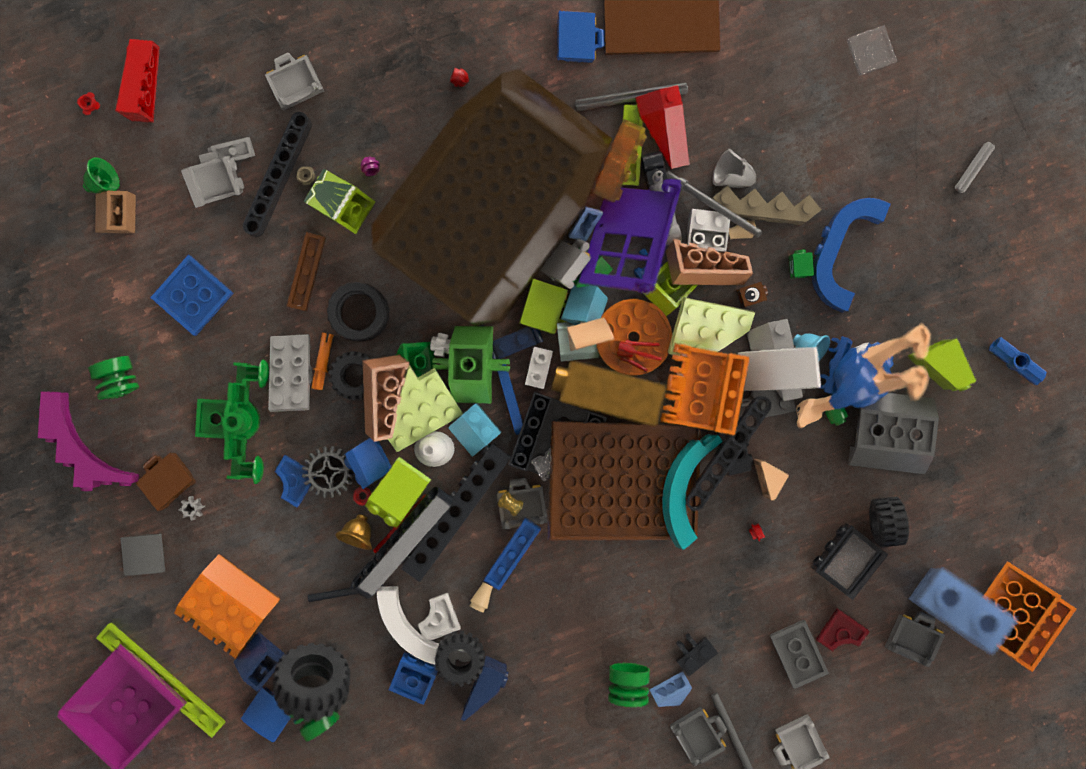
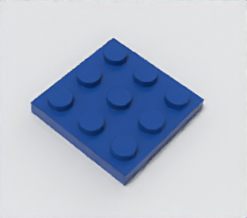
M188 254L151 296V299L193 336H197L234 293Z

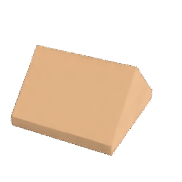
M605 317L567 327L571 351L614 339Z
M754 459L763 496L770 500H775L789 475L765 461Z

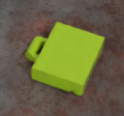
M532 279L519 324L549 334H555L557 332V323L567 322L559 318L562 308H565L566 305L564 301L567 298L568 290Z

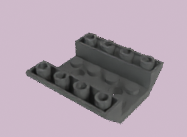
M887 393V395L865 408L855 407L859 409L855 447L850 446L848 465L926 474L935 455L939 421L934 398L919 397L913 399L910 395ZM876 425H880L882 428V432L878 436L873 433V428ZM915 429L920 432L918 440L912 438V432Z

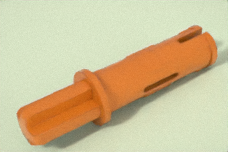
M322 333L316 366L313 368L315 370L311 386L313 389H323L325 376L328 373L327 366L334 337L333 334H329L326 343L327 333Z

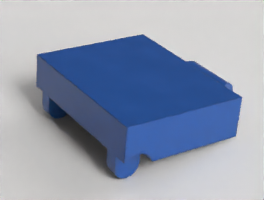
M558 12L557 60L593 63L596 59L595 50L605 47V31L595 27V13ZM595 33L597 34V44H595Z

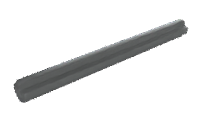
M679 83L578 99L575 101L576 111L632 103L636 102L635 97L676 85L679 87L680 95L687 94L688 86L687 83Z

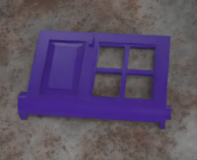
M665 179L661 186L664 192L607 186L600 208L603 214L595 226L588 250L591 259L582 270L579 280L580 284L633 290L643 294L654 291L681 190L680 180ZM605 234L627 236L622 253L601 251ZM632 236L653 239L649 256L627 254ZM599 255L621 258L616 276L594 273ZM625 259L647 261L643 279L621 276Z

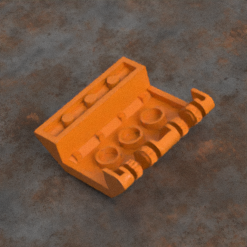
M675 343L673 352L680 353V356L673 355L672 359L682 361L681 368L670 367V371L676 372L677 375L669 374L666 391L673 392V395L665 393V398L674 400L673 407L663 405L662 410L670 412L669 414L662 413L660 421L735 435L750 357L720 353Z
M219 554L199 575L177 605L174 614L179 618L184 616L183 621L188 622L191 618L194 619V629L200 626L198 632L210 641L216 638L214 641L216 645L222 641L225 642L226 645L223 650L228 652L231 649L229 655L236 659L246 647V643L271 613L280 599Z

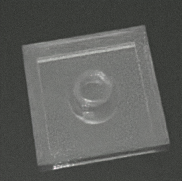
M885 25L847 39L859 76L897 62Z

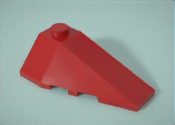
M678 85L635 97L639 117L650 131L649 134L659 146V151L670 169L689 165L683 104Z

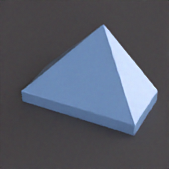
M585 206L568 236L586 242L603 212Z
M682 671L651 688L650 691L658 707L680 706L692 687Z

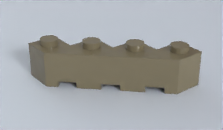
M726 186L712 197L713 200L736 215L750 220L802 225L821 211V208L810 195L793 206L783 192L769 203H766L756 189L739 200L730 187Z

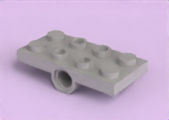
M309 334L270 336L269 411L309 410L310 383L312 382Z

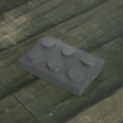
M804 619L769 635L793 689L829 674Z

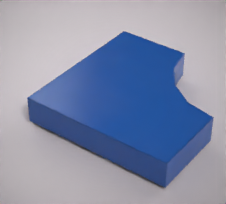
M284 455L274 472L280 476L283 483L281 498L298 508L312 484H304V482L309 480V477H302L303 474H308V470H302V467L305 466Z

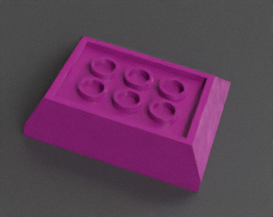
M120 644L58 711L57 717L110 768L124 769L187 702L147 663Z

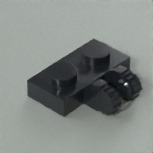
M687 633L685 635L686 639L693 647L687 650L682 642L677 641V646L684 654L676 661L688 677H690L715 657L718 651L706 636L696 643L692 636Z

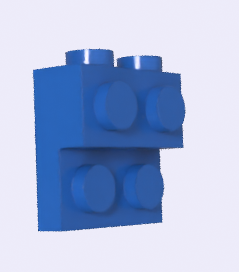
M404 652L389 691L424 705L438 670L435 669L434 664Z

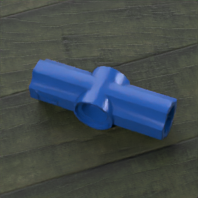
M998 337L990 345L989 351L1005 362L1009 369L1015 370L1033 385H1038L1046 377L1047 372L1034 363L1028 354L1020 352L1002 337ZM1017 357L1020 359L1019 365L1015 362Z

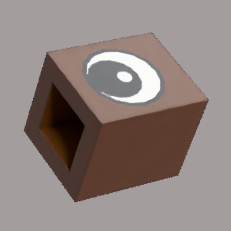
M762 282L736 290L742 308L767 300L768 291L766 286L762 285Z

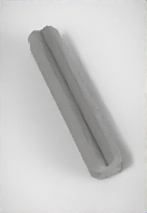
M984 143L956 184L955 190L960 193L967 190L995 149L992 143Z

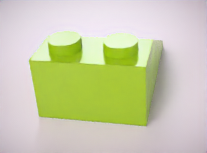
M667 261L659 270L654 291L644 295L667 316L682 303L683 297L686 298L698 285H673Z

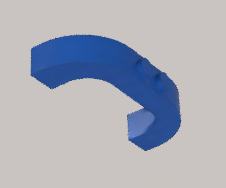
M863 198L853 201L841 208L833 216L829 225L823 229L821 234L823 240L821 244L817 245L814 252L816 257L813 263L814 276H812V283L819 298L829 307L842 313L847 312L855 293L841 288L835 282L832 275L834 261L850 223L855 219H865L875 224H880L885 220L890 203L875 198Z

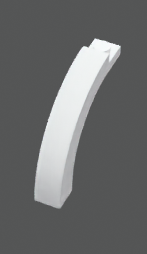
M381 586L377 590V601L387 630L407 652L435 665V655L439 643L433 641L425 642L422 635L408 622L400 605L398 586ZM463 650L453 651L448 656L450 662L454 665L456 660L461 662L471 661V656Z

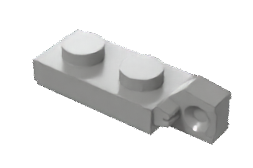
M250 137L213 145L207 148L209 153L199 155L201 163L230 155L231 159L237 161L253 157L255 152Z

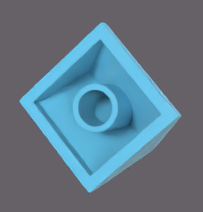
M574 285L571 288L561 319L574 325L600 319L608 298L598 286L589 285L577 288Z

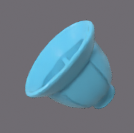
M797 334L793 339V344L796 348L817 347L819 362L829 348L830 338L827 335L820 337L814 334Z

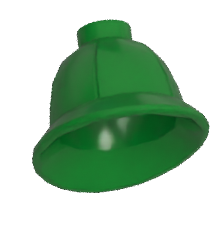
M96 157L88 161L87 170L83 176V188L85 191L99 194L105 191H116L119 188V177L111 164L102 158Z

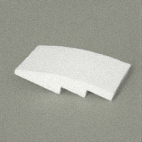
M817 347L783 348L738 353V355L750 357L743 391L821 387Z

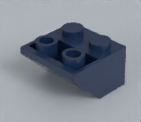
M258 632L233 663L242 680L258 692L274 674V669L279 659L286 654Z

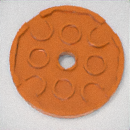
M627 299L612 305L602 315L601 318L605 317L614 339L598 343L596 346L602 360L614 371L631 376L643 375L655 370L667 358L672 338V329L666 315L654 304L639 299ZM631 332H636L639 335L637 342L660 344L659 347L634 346V350L661 357V361L634 354L632 358L628 357L647 368V372L620 360L621 357L616 356L620 341L625 342L629 340L628 335Z

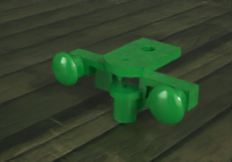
M264 359L261 360L259 366H253L251 363L233 362V365L237 366L236 383H228L227 400L197 399L195 437L225 439L224 459H232L231 475H228L227 479L253 478V483L258 484L264 474V463L260 456H256L254 462H245L247 440L255 435L260 426L259 411L252 402H249L250 381H258L260 388H264L267 385L270 369L267 361ZM215 413L221 416L219 424H215L212 421V416Z

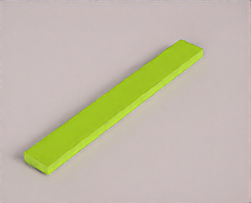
M109 623L97 636L96 639L111 652L121 644L147 663L187 702L180 711L211 738L225 724L226 721L113 623Z

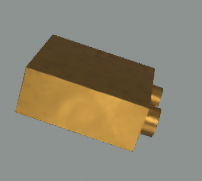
M572 361L569 363L568 369L557 367L552 390L561 392V401L655 426L666 386Z

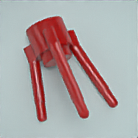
M620 341L616 355L621 357L620 360L628 362L644 372H647L648 369L628 357L632 358L634 354L657 361L662 360L661 357L634 350V346H660L659 343Z

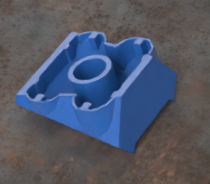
M371 438L345 454L344 464L348 469H353L355 480L361 485L362 489L387 474L392 467L379 441L374 442Z

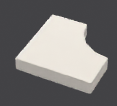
M448 593L429 600V615L418 624L425 642L461 629Z

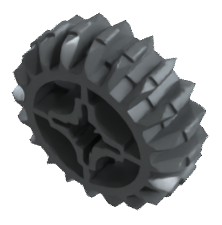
M324 446V453L316 449L317 456L313 453L309 454L313 459L312 461L305 459L304 462L309 464V467H302V470H308V474H303L302 477H309V480L304 482V484L308 485L311 483L312 486L309 488V491L316 488V496L322 491L323 498H326L327 492H330V497L334 498V491L340 496L342 494L340 488L344 491L348 490L345 483L352 485V481L348 480V477L354 478L355 474H349V470L353 469H348L344 464L346 456L345 454L343 456L340 455L342 449L339 448L337 453H334V446H331L330 452ZM329 456L339 459L344 467H333ZM323 457V468L313 472L315 463ZM327 462L331 470H339L338 472H334V474H331L332 477H330V480L328 478V475L319 474L320 472H324V470H326L325 468L327 467ZM345 472L342 482L334 487V476ZM314 477H324L328 488L317 484Z

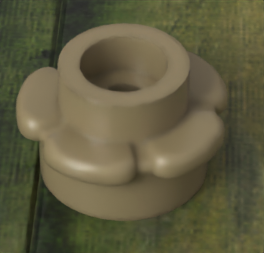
M306 166L299 168L296 177L299 183L310 185L316 176L313 173V169Z

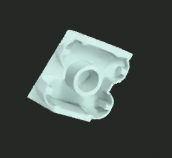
M569 322L557 323L561 361L599 358L596 344L571 351L567 327L574 326V324Z

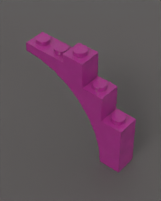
M41 392L38 438H45V442H57L55 462L63 463L65 467H74L73 487H80V491H93V488L100 487V484L112 485L113 482H119V486H131L132 483L139 480V474L125 472L108 465L97 458L85 446L72 422L69 409V393Z

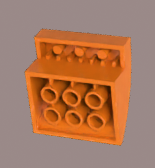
M1008 561L983 595V597L1017 619L997 649L1031 672L1034 671L1077 609L1061 599V595Z

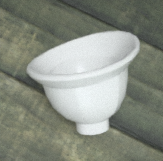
M434 431L416 441L414 447L417 459L424 465L432 467L446 464L452 458L455 449L452 439L438 431Z

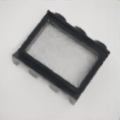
M846 523L838 528L835 538L827 542L824 552L821 556L818 555L814 559L811 568L846 596L854 600L889 554L853 526Z

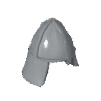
M728 149L719 158L712 180L715 186L743 188L756 183V173L747 160L742 159L731 149Z

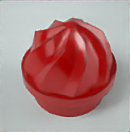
M454 68L450 83L454 84V87L465 86L469 82L467 72L462 68Z

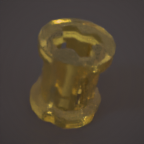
M506 491L499 499L498 506L504 507L511 512L512 516H516L523 507V501L516 500Z

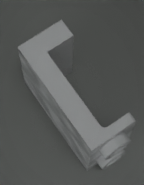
M230 155L181 170L195 208L243 193V181L240 177H237L235 171L237 170L235 160L230 158Z

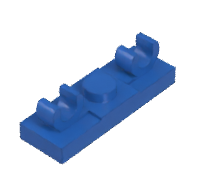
M842 336L841 340L832 338V341L838 343V346L835 349H828L832 353H836L834 359H831L829 363L830 375L829 377L825 374L820 375L821 378L826 379V383L818 388L825 390L830 395L837 392L833 373L840 360L851 349L853 343L847 337Z

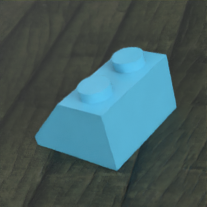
M478 403L473 405L448 427L472 457L501 433L500 429Z

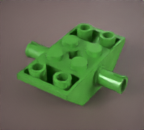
M455 326L449 343V358H433L432 363H440V365L432 366L436 370H449L448 384L451 395L456 403H492V372H509L510 366H502V364H510V360L492 358V326ZM473 362V367H469L468 363Z

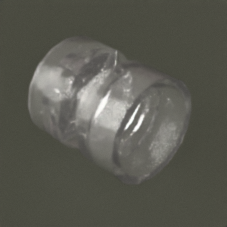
M551 449L545 452L544 457L538 456L531 460L543 482L550 479Z

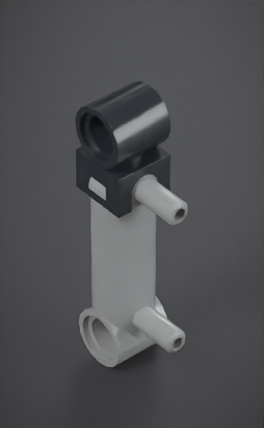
M657 151L641 155V164L645 174L647 189L664 192L661 189L662 182L668 178L661 152ZM675 213L666 246L670 245L673 239L682 242L681 231L677 224Z

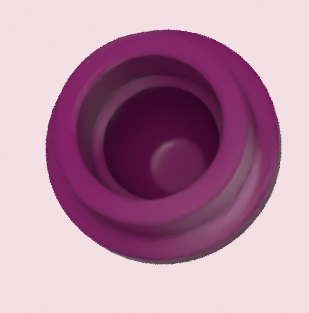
M365 157L361 161V171L366 176H374L379 173L380 164L374 157Z

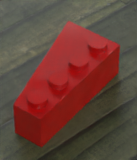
M130 39L127 46L116 112L130 121L154 122L160 47L154 41Z

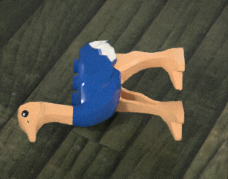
M919 325L901 338L884 343H864L851 348L840 360L833 373L837 392L825 398L806 399L798 404L796 408L798 416L797 426L804 428L806 425L819 420L822 417V413L827 410L841 409L849 405L865 408L879 401L889 391L908 386L913 399L919 398L928 380L925 370L922 367H918L904 374H892L890 368L894 365L892 361L893 355L908 347L913 348L917 359L926 356L930 333L927 328Z

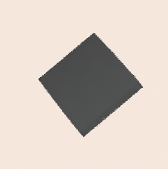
M162 534L121 537L124 576L165 572Z

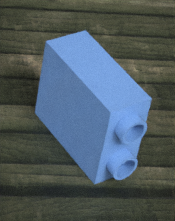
M930 568L909 597L910 601L974 646L991 654L995 652L1017 621L1016 618L943 568Z

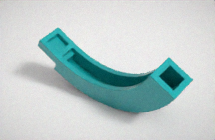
M707 434L700 441L691 440L679 452L668 471L663 489V515L670 538L679 549L684 550L698 539L687 516V486L695 467L701 459L723 442L719 435Z

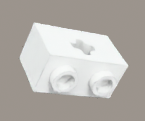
M534 347L525 385L544 389L553 351Z

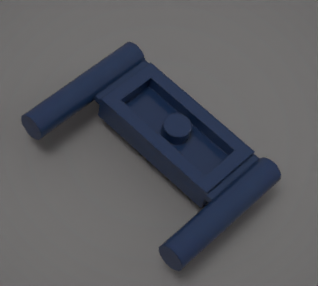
M526 327L494 340L492 358L502 359L543 342L544 339L540 330Z

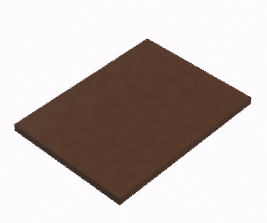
M604 0L605 55L720 52L719 0Z
M552 421L548 540H671L663 515L662 499L665 480L679 452L691 440H701V428L671 424H656L655 426L634 423ZM700 462L689 479L686 495L700 476ZM694 496L690 499L691 506L699 504V497ZM686 505L689 523L697 536L698 511H693Z

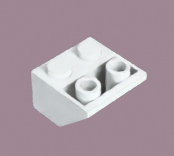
M692 209L689 212L687 244L694 243L700 248L707 249L710 247L715 248L718 252H725L727 250L730 220L719 212Z

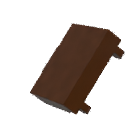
M169 453L164 459L154 455L143 464L146 474L136 482L155 509L162 511L170 506V503L187 488L193 486L196 480L177 454Z

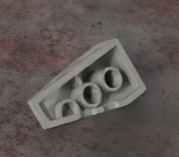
M788 319L769 322L746 333L751 351L794 348ZM802 389L776 390L783 402L803 397Z

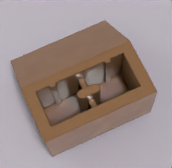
M105 191L96 194L95 232L135 233L136 195L128 191Z

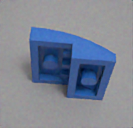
M262 687L241 717V720L264 738L275 742L290 720V717L283 713V709H279L276 700H274L273 693L267 687Z

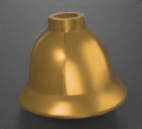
M357 515L355 519L347 522L343 529L335 534L336 538L348 545L371 550V527L367 523L368 518L364 515Z

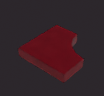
M837 608L816 640L833 652L838 646L844 644H854L860 647L870 631Z

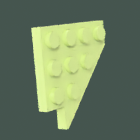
M683 297L668 353L680 356V353L673 352L675 343L718 352L750 331L755 312Z
M410 365L406 369L404 375L406 379L400 393L401 401L396 411L398 415L393 438L388 439L396 452L401 451L463 415L462 410L435 368L420 377L416 376Z

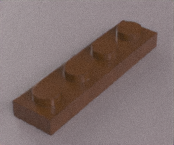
M306 232L287 307L307 312L326 237Z

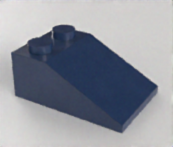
M488 656L485 657L482 673L475 680L463 708L462 721L467 720L499 692L500 687H505L509 673L506 671L507 664Z

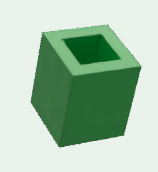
M796 250L794 254L789 256L790 279L814 276L812 252L806 253V250Z

